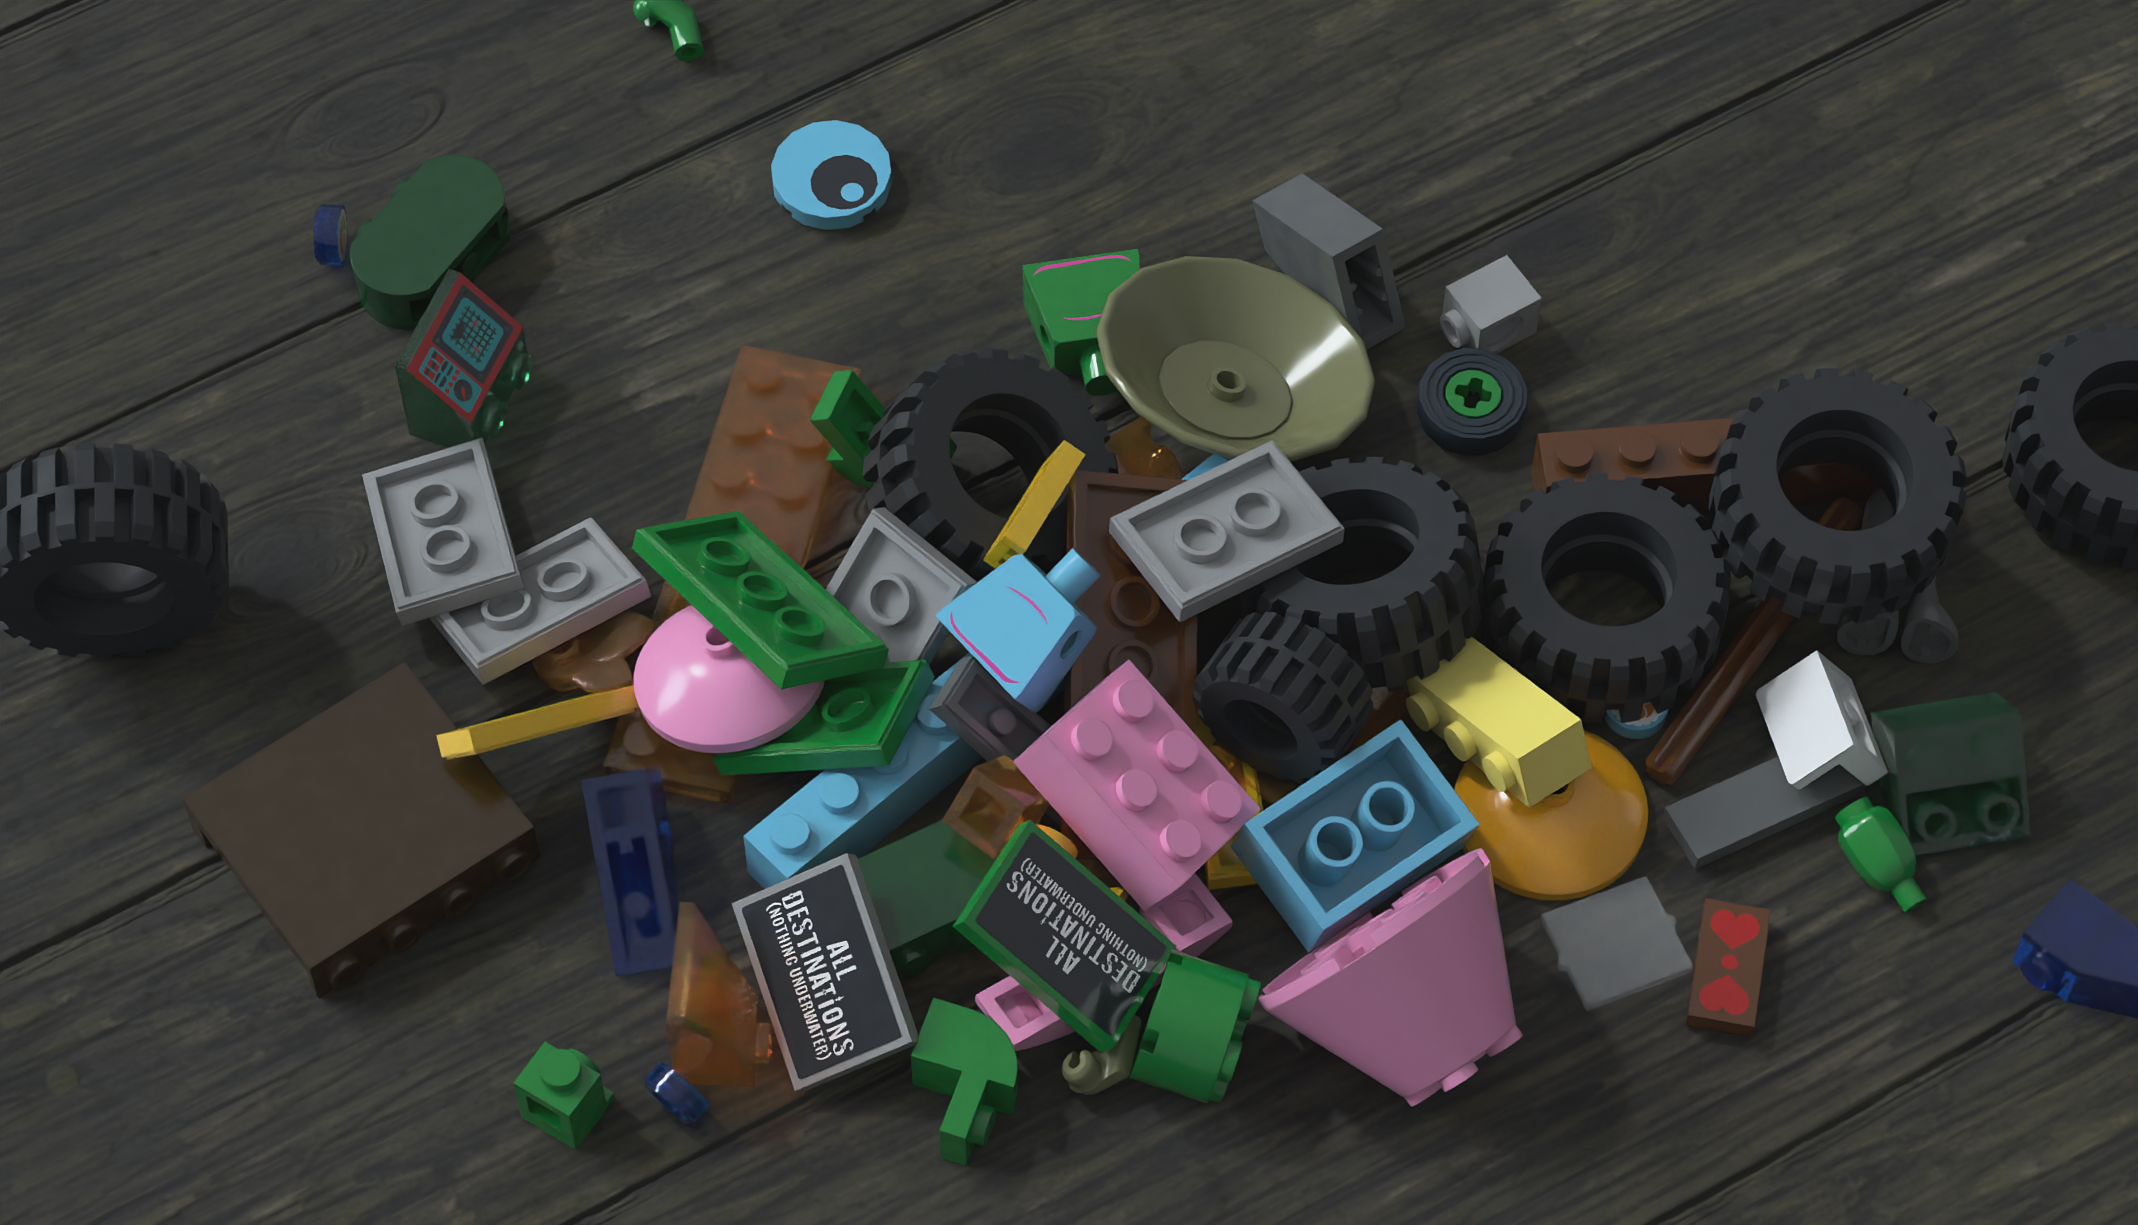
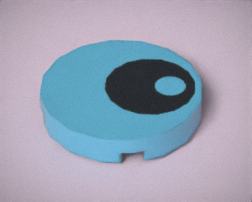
M838 120L813 122L792 132L778 146L771 164L774 197L782 207L783 204L792 213V218L801 224L824 230L850 228L863 222L864 215L871 213L874 208L877 212L885 204L892 185L889 153L879 138L860 125Z

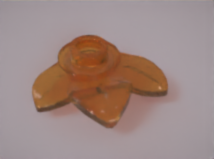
M623 611L532 659L535 673L550 688L558 691H568L580 687L586 692L599 693L627 686L633 682L630 668L624 659L644 644L657 627L651 619L640 613Z

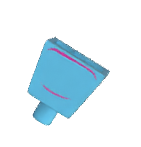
M1074 548L1048 574L1021 553L1014 555L942 608L935 616L1016 701L1036 714L1047 702L1096 632L1097 626L1075 602L1101 575Z

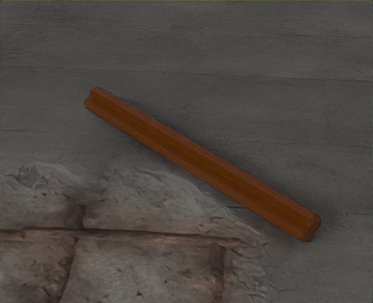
M1838 497L1834 499L1817 524L1835 530L1857 531L1862 524L1864 510L1859 504L1852 503L1847 497ZM1772 596L1767 602L1762 600L1759 602L1646 758L1644 771L1649 778L1657 780L1663 786L1675 784L1795 617L1781 612L1784 605L1783 602Z

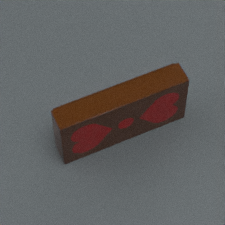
M1705 898L1685 1025L1752 1037L1757 1014L1771 914L1770 909Z

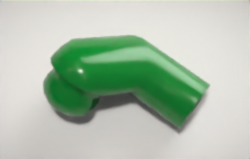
M635 0L633 11L639 22H645V26L652 27L661 21L670 29L675 57L678 60L690 62L699 59L703 55L704 48L696 12L693 8L682 0Z

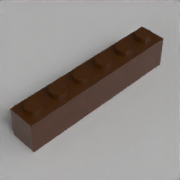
M1734 418L1538 433L1531 471L1534 491L1542 489L1547 494L1550 492L1552 482L1572 476L1575 483L1586 481L1587 474L1608 473V480L1625 481V476L1629 475L1644 479V487L1657 491L1658 487L1662 486L1677 494V504L1683 508L1690 504L1701 514L1709 513V495L1723 441L1727 438L1729 427ZM1832 461L1804 463L1789 469L1778 477L1785 496L1793 506L1832 503L1838 497H1847L1850 501L1868 500L1873 489H1882L1877 482L1864 472L1852 466Z

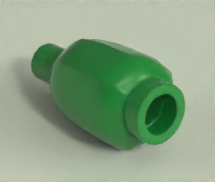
M1864 797L1848 805L1835 816V820L1841 828L1838 835L1840 848L1855 871L1870 887L1881 892H1891L1904 913L1916 909L1927 900L1913 878L1917 866L1913 847L1905 832L1887 808L1881 806L1874 807L1869 798Z

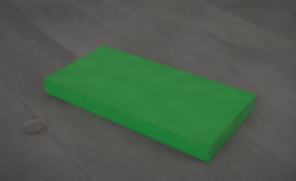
M739 510L636 530L632 549L780 689L884 668L889 648Z

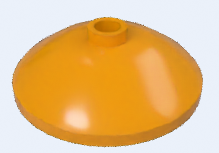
M1584 730L1592 768L1562 787L1564 789L1563 793L1550 794L1530 808L1509 791L1501 792L1497 790L1488 780L1485 773L1470 760H1467L1459 773L1454 791L1480 825L1462 848L1464 853L1467 854L1482 848L1490 860L1493 882L1515 894L1533 899L1559 901L1581 898L1598 892L1615 882L1630 868L1637 858L1645 838L1648 823V803L1644 786L1633 765L1616 747L1596 734Z

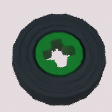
M1463 348L1445 353L1429 365L1418 385L1417 415L1425 433L1439 446L1458 454L1483 455L1502 449L1516 438L1526 419L1528 390L1520 371L1505 357L1485 349ZM1469 391H1472V395H1475L1476 392L1479 393L1481 401L1477 403L1476 408L1464 406V399L1469 395Z

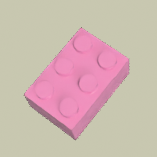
M1127 660L1091 689L1013 761L1144 911L1181 887L1244 823L1249 821L1260 810V807L1130 660Z

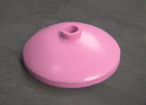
M692 605L671 616L655 630L643 646L634 671L635 696L640 711L650 727L662 738L679 747L704 753L742 751L765 744L779 737L795 726L810 711L819 698L825 680L780 689Z

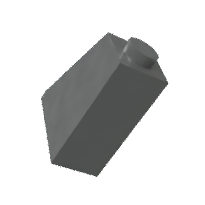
M1303 173L1252 200L1265 251L1284 274L1291 276L1334 304L1364 341L1366 350L1406 328L1383 228Z

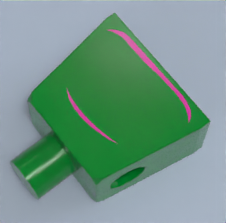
M1138 249L1023 265L1024 307L1050 368L1055 367L1066 376L1082 374L1086 391L1094 396H1104L1118 390L1105 373L1096 331L1108 295L1140 269Z

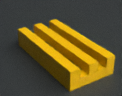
M1063 440L1042 464L983 561L996 569L1014 555L1024 554L1086 454Z

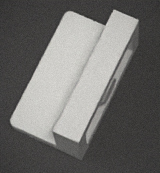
M1817 650L1757 690L1756 698L1786 778L1796 789H1802L1838 764L1866 786H1869L1888 773L1852 679Z

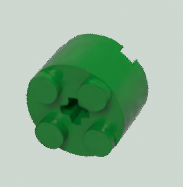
M1171 950L1130 1078L1204 1103H1208L1210 1100L1221 1104L1239 1058L1243 1044L1240 1041L1247 1020L1249 1021L1261 982L1248 978L1249 974Z

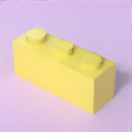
M1472 636L1470 639L1465 638L1466 645L1450 662L1446 659H1442L1439 662L1440 667L1437 672L1423 680L1418 676L1406 680L1410 695L1406 699V707L1416 725L1426 732L1432 730L1446 741L1450 750L1459 760H1470L1485 773L1488 780L1497 790L1501 792L1509 791L1529 808L1592 768L1581 719Z

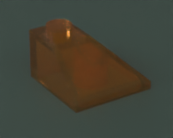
M680 902L666 1018L673 1071L691 1084L756 1087L758 1063H770L772 1023L761 1022L758 996L696 905L692 902Z

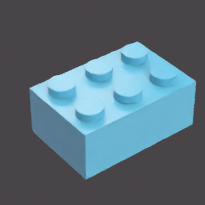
M1399 720L1244 823L1231 848L1309 953L1461 850L1480 824L1403 721Z

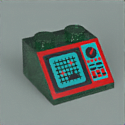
M451 269L447 271L395 365L409 434L447 448L479 438H483L485 444L488 437L495 438L499 434L505 420L506 403L514 389L520 390L524 387L529 378L533 363L532 355L528 354L523 326L463 274Z

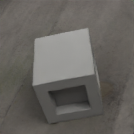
M1506 255L1446 286L1443 312L1440 317L1441 327L1448 341L1456 348L1485 349L1497 354L1537 332L1542 298Z

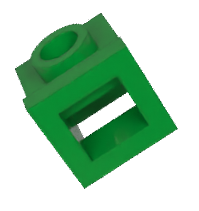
M546 1041L513 1083L521 1118L575 1150L578 1149L615 1099L614 1092L603 1086L600 1070L590 1058L574 1049H557Z

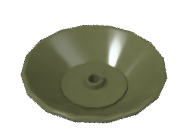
M1184 256L1141 268L1108 295L1096 331L1105 373L1138 415L1182 444L1231 460L1273 440L1290 462L1337 448L1366 421L1376 384L1364 341L1334 304L1289 275L1240 259Z

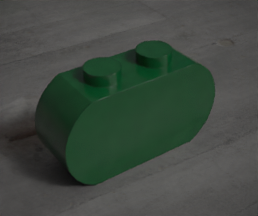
M444 155L426 160L411 178L407 177L399 182L391 195L390 201L374 219H368L362 223L350 245V261L358 297L368 315L377 322L396 329L413 330L431 326L459 274H463L471 282L477 278L510 240L511 230L504 188L496 172L484 162L463 155Z
M947 817L858 858L900 980L910 979L919 975L930 966L932 961L955 950L966 952L977 948L952 926L1003 850L1000 841L984 826L968 819Z

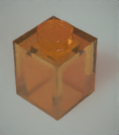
M1003 755L973 768L942 821L988 856L996 859L1017 826L1028 820L1038 825L1050 804L1013 763V760Z

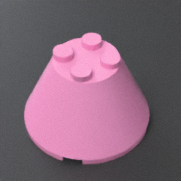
M1482 848L1451 861L1402 890L1403 896L1392 904L1394 910L1392 908L1388 909L1374 918L1368 912L1297 961L1263 989L1265 995L1257 996V1001L1263 1010L1400 1096L1405 1097L1411 1107L1422 1102L1440 1088L1446 1092L1467 1080L1478 1071L1474 1063L1486 1053L1489 1057L1498 1054L1523 1036L1515 1020L1491 864Z

